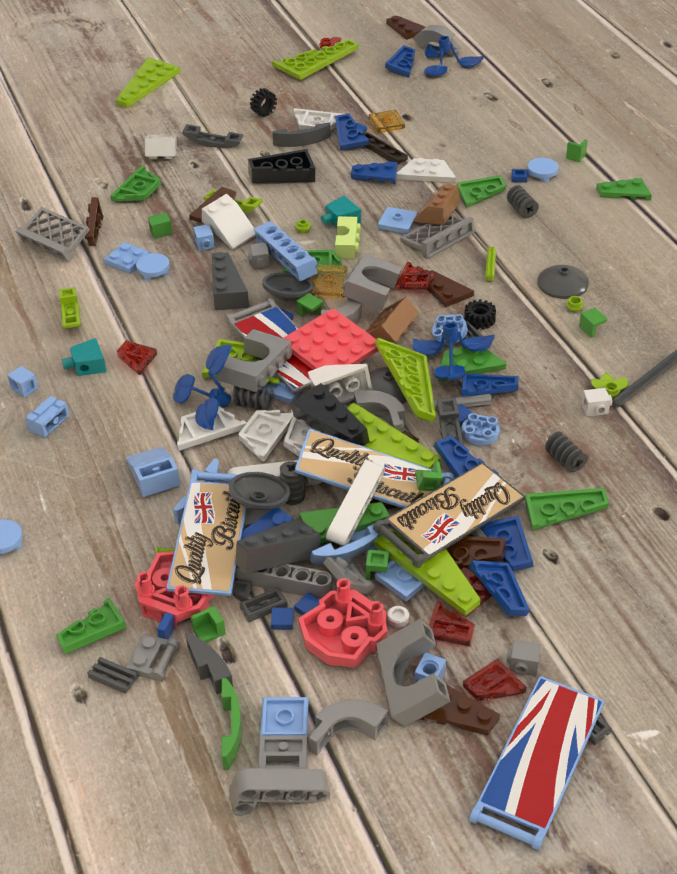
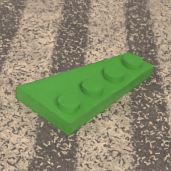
M605 488L525 494V503L532 531L601 511L609 506Z
M382 502L368 504L354 533L365 530L378 520H384L390 516ZM339 508L299 513V519L320 534V544L329 542L326 539V535Z

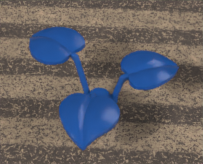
M441 36L438 38L439 46L428 44L425 50V56L428 58H435L440 55L439 66H428L425 68L424 73L431 76L445 74L448 69L447 66H442L443 54L449 52L450 48L458 63L463 67H473L479 64L484 59V56H469L459 59L453 44H450L449 36Z
M449 322L443 325L441 342L436 340H417L414 338L413 349L426 356L435 355L437 351L443 349L445 340L449 344L450 366L436 368L434 375L438 379L456 380L465 375V368L460 365L453 366L452 344H455L459 338L462 346L467 347L469 351H484L490 348L495 336L493 334L463 340L461 332H458V324Z
M231 345L214 348L206 360V368L209 369L208 374L218 388H214L208 393L193 387L195 377L190 374L183 375L175 385L173 399L179 404L188 400L191 390L209 397V399L205 400V403L199 405L195 414L196 423L204 429L213 430L219 406L225 408L231 401V395L224 392L225 388L221 386L214 376L222 370L232 348Z

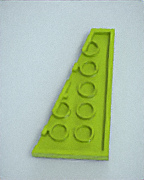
M350 39L335 43L333 47L324 46L319 51L313 49L296 54L294 58L285 57L280 62H277V60L272 61V66L298 80H303L305 77L359 49V44Z
M148 57L117 97L116 104L129 108L179 74L180 67Z
M352 403L347 407L367 428L370 442L363 447L432 469L435 461L441 462L440 456L359 405Z

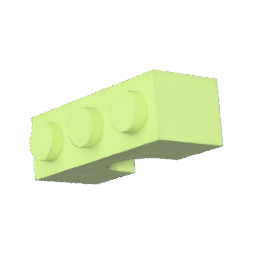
M338 217L335 254L341 259H355V253L359 252L361 224L357 222V217Z

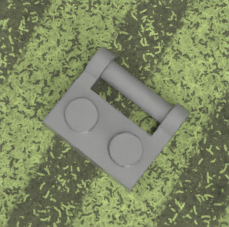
M327 556L323 562L337 580L345 578L347 582L350 581V590L355 589L363 594H369L374 590L375 585L362 575L351 558L344 560L340 557L333 558Z
M143 634L125 668L137 672L138 676L162 681L165 676V669L173 653L178 650L180 643L174 638L167 640ZM164 649L165 651L157 667L152 669L161 650Z
M307 735L260 736L258 768L307 769ZM267 761H299V765L266 764Z

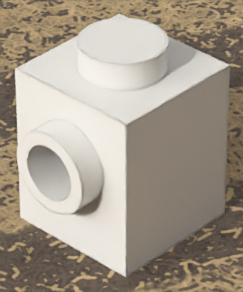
M605 388L583 390L582 407L587 417L609 414V408L612 406V397L608 395Z

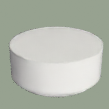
M394 606L387 613V621L393 627H404L409 622V612L402 606Z

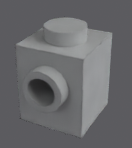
M266 242L250 244L251 253H248L249 263H252L253 269L270 267Z
M514 640L513 649L508 648L506 662H511L510 672L537 676L541 644Z

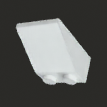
M147 135L145 137V156H149V159H158V156H164V159H173L177 152L178 136Z
M225 194L202 208V222L205 225L209 224L211 231L232 250H235L256 236L254 227L239 205L229 195Z
M367 364L325 365L308 372L312 388L322 383L342 404L354 400V391L373 390Z

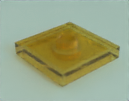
M396 109L369 114V120L377 133L405 128V123Z
M318 264L316 267L318 274L312 277L313 291L311 294L313 296L345 297L342 296L344 292L342 285L345 278L347 279L348 266Z

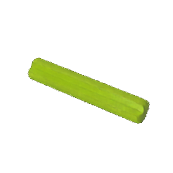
M495 247L487 248L485 280H490L491 282L494 280Z

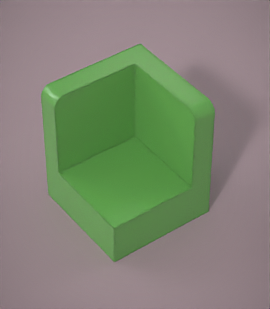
M584 139L581 144L568 142L566 159L580 162L586 156L588 140Z
M167 213L148 217L149 229L154 239L172 234L171 220Z
M310 293L297 300V314L301 317L312 311L321 315V310H324V301Z
M593 308L581 313L579 327L592 338L595 336L596 326L606 323L607 318L599 310Z
M439 461L434 462L431 471L416 470L415 476L418 490L434 491L439 488L443 479Z
M368 550L366 561L367 580H371V572L387 573L389 551Z
M215 606L191 616L193 631L204 642L207 643L226 634L224 620Z

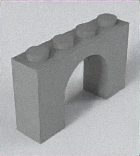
M365 253L362 259H358L352 272H349L347 279L345 278L342 289H344L342 296L382 310L390 291L388 287L395 288L403 267Z
M253 329L244 337V353L262 358L263 360L247 362L228 356L222 370L217 374V380L257 392L291 358L293 353L291 341Z
M418 619L376 643L377 659L382 669L380 674L386 688L384 693L390 707L388 712L394 721L399 722L405 727L450 702L446 683L434 673L410 686H404L403 683L408 665L418 656L436 647L433 630L425 622Z

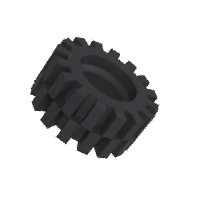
M260 88L259 91L256 90V94H252L254 97L250 98L252 101L250 102V108L261 117L269 116V112L272 114V109L275 110L276 108L274 107V105H277V102H275L277 101L276 95L266 88Z
M479 299L478 302L473 300V303L470 301L465 305L464 320L468 321L475 329L478 330L480 327L481 330H484L485 327L488 329L494 325L496 308L495 305H492V302L488 303V300L482 302V299Z

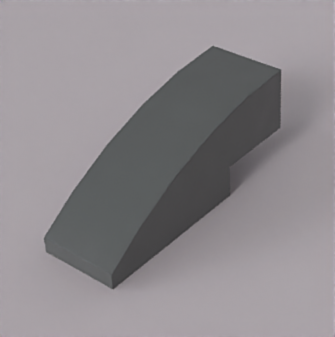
M190 632L186 633L187 648L200 680L210 678L216 694L222 693V678H227L233 686L232 675L219 654L199 637Z

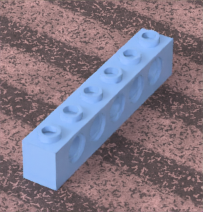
M269 221L254 228L257 242H266L268 253L299 281L318 274L316 259L311 257L306 250L304 251L292 238L288 237L286 232L282 231L278 225Z

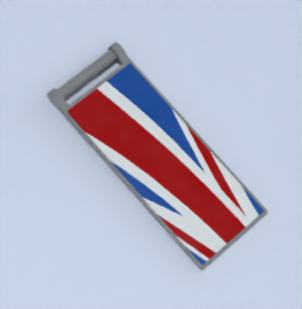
M272 297L266 299L265 302L242 311L225 315L227 324L231 325L243 339L253 329L280 338H284L299 329L275 304ZM293 354L275 372L293 393L311 387L308 372L312 371V369Z

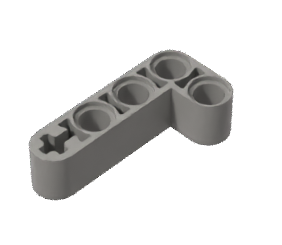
M246 768L235 774L229 790L232 812L237 816L248 815L253 812L257 802H322L330 797L327 775L321 769Z

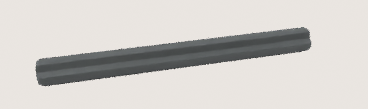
M677 350L613 398L612 404L614 407L618 408L674 365L677 362Z

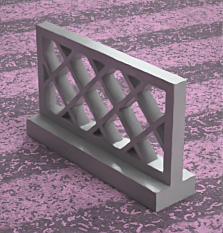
M41 207L24 228L19 227L16 233L23 242L70 262L73 258L71 253L90 229L85 225ZM43 213L47 214L46 218L40 219ZM55 219H58V220H59L58 223H55V224H52V225H51V221H52V220H55ZM48 222V226L40 227V224ZM70 224V228L63 230L62 226ZM37 225L36 230L30 231L33 226ZM60 228V231L52 233V229ZM49 230L48 235L41 236L42 232ZM82 230L80 234H74V231ZM71 232L72 236L64 238V234ZM57 236H60V237H61L60 240L53 241V238H54V237H57ZM72 241L69 247L65 246V243Z
M451 214L449 220L445 223L446 226L427 223L400 237L402 243L423 251V256L429 258L475 233L474 218L467 217L462 219Z

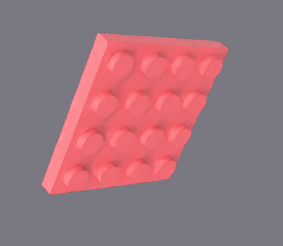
M334 308L284 337V339L291 341L292 354L312 370L325 365L359 364L379 351L375 345L376 339Z

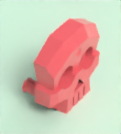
M175 551L160 552L156 554L148 572H141L137 575L134 587L144 617L153 618V620L159 622L167 612L173 614L174 627L177 628L181 621L208 609L209 601L215 595L189 593V588L186 586L184 589V585L177 586L175 592L167 591V583Z
M345 578L337 581V591L328 592L319 600V605L299 617L298 622L305 648L327 665L356 668L362 664L369 653L372 654L377 651L376 643L387 638V612L379 601L372 602L355 589L350 590L351 583L350 581L347 582Z

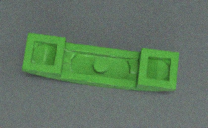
M222 678L223 710H231V736H222L223 769L229 770L240 748L242 720L237 694L227 678Z

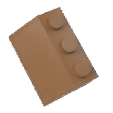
M443 184L429 197L414 218V222L445 225L459 204V187L452 184Z
M405 296L384 308L366 332L375 339L381 338L397 344L400 341L399 337L407 332V327L415 322V317L419 312Z

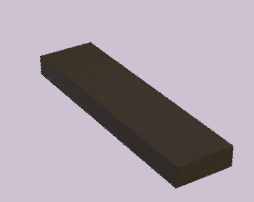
M368 132L364 133V136L369 139L370 143L369 145H364V147L390 162L400 164L408 160L407 154Z

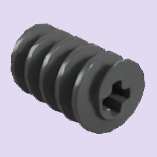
M515 185L508 191L507 201L522 217L529 218L537 213L538 203L522 186Z
M234 385L233 402L237 406L241 404L243 407H255L259 410L262 408L267 411L273 402V388L270 389L269 393H267V387H264L262 392H260V389L257 392H253Z
M560 431L553 433L545 444L546 451L565 467L568 472L580 470L588 461L587 454H583V451L578 449V446L573 444L571 440H568V437Z
M294 461L285 462L280 466V479L286 482L290 488V496L286 502L288 505L300 504L305 499V476L294 472L297 464Z

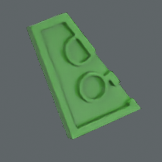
M501 175L457 182L456 184L459 187V195L465 208L506 189V184Z
M642 178L603 182L596 185V190L600 197L604 198L628 196L636 200L637 197H645V200H651L652 197Z
M110 598L103 601L104 605L99 609L94 608L89 611L88 617L82 621H75L56 635L58 643L65 654L126 628L125 621Z

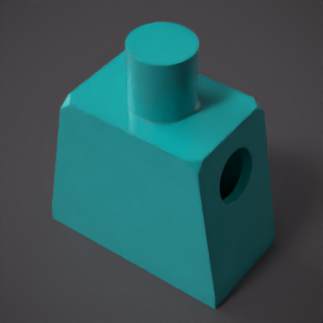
M341 196L325 206V215L321 216V221L324 225L331 223L336 228L338 217H357V222L361 223V209L346 196Z
M96 338L70 347L71 357L61 359L64 370L74 367L78 376L106 372L104 357Z

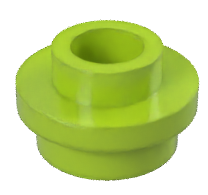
M300 219L295 223V228L298 233L304 234L309 232L311 223L305 219Z
M572 296L566 302V307L576 312L583 309L584 303L582 298Z

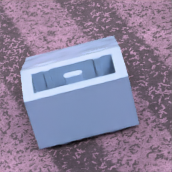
M162 446L125 457L142 497L180 486L178 468L172 456Z

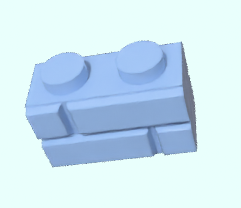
M50 396L47 400L42 401L39 407L30 412L25 418L28 430L45 438L69 416L68 406L66 402Z

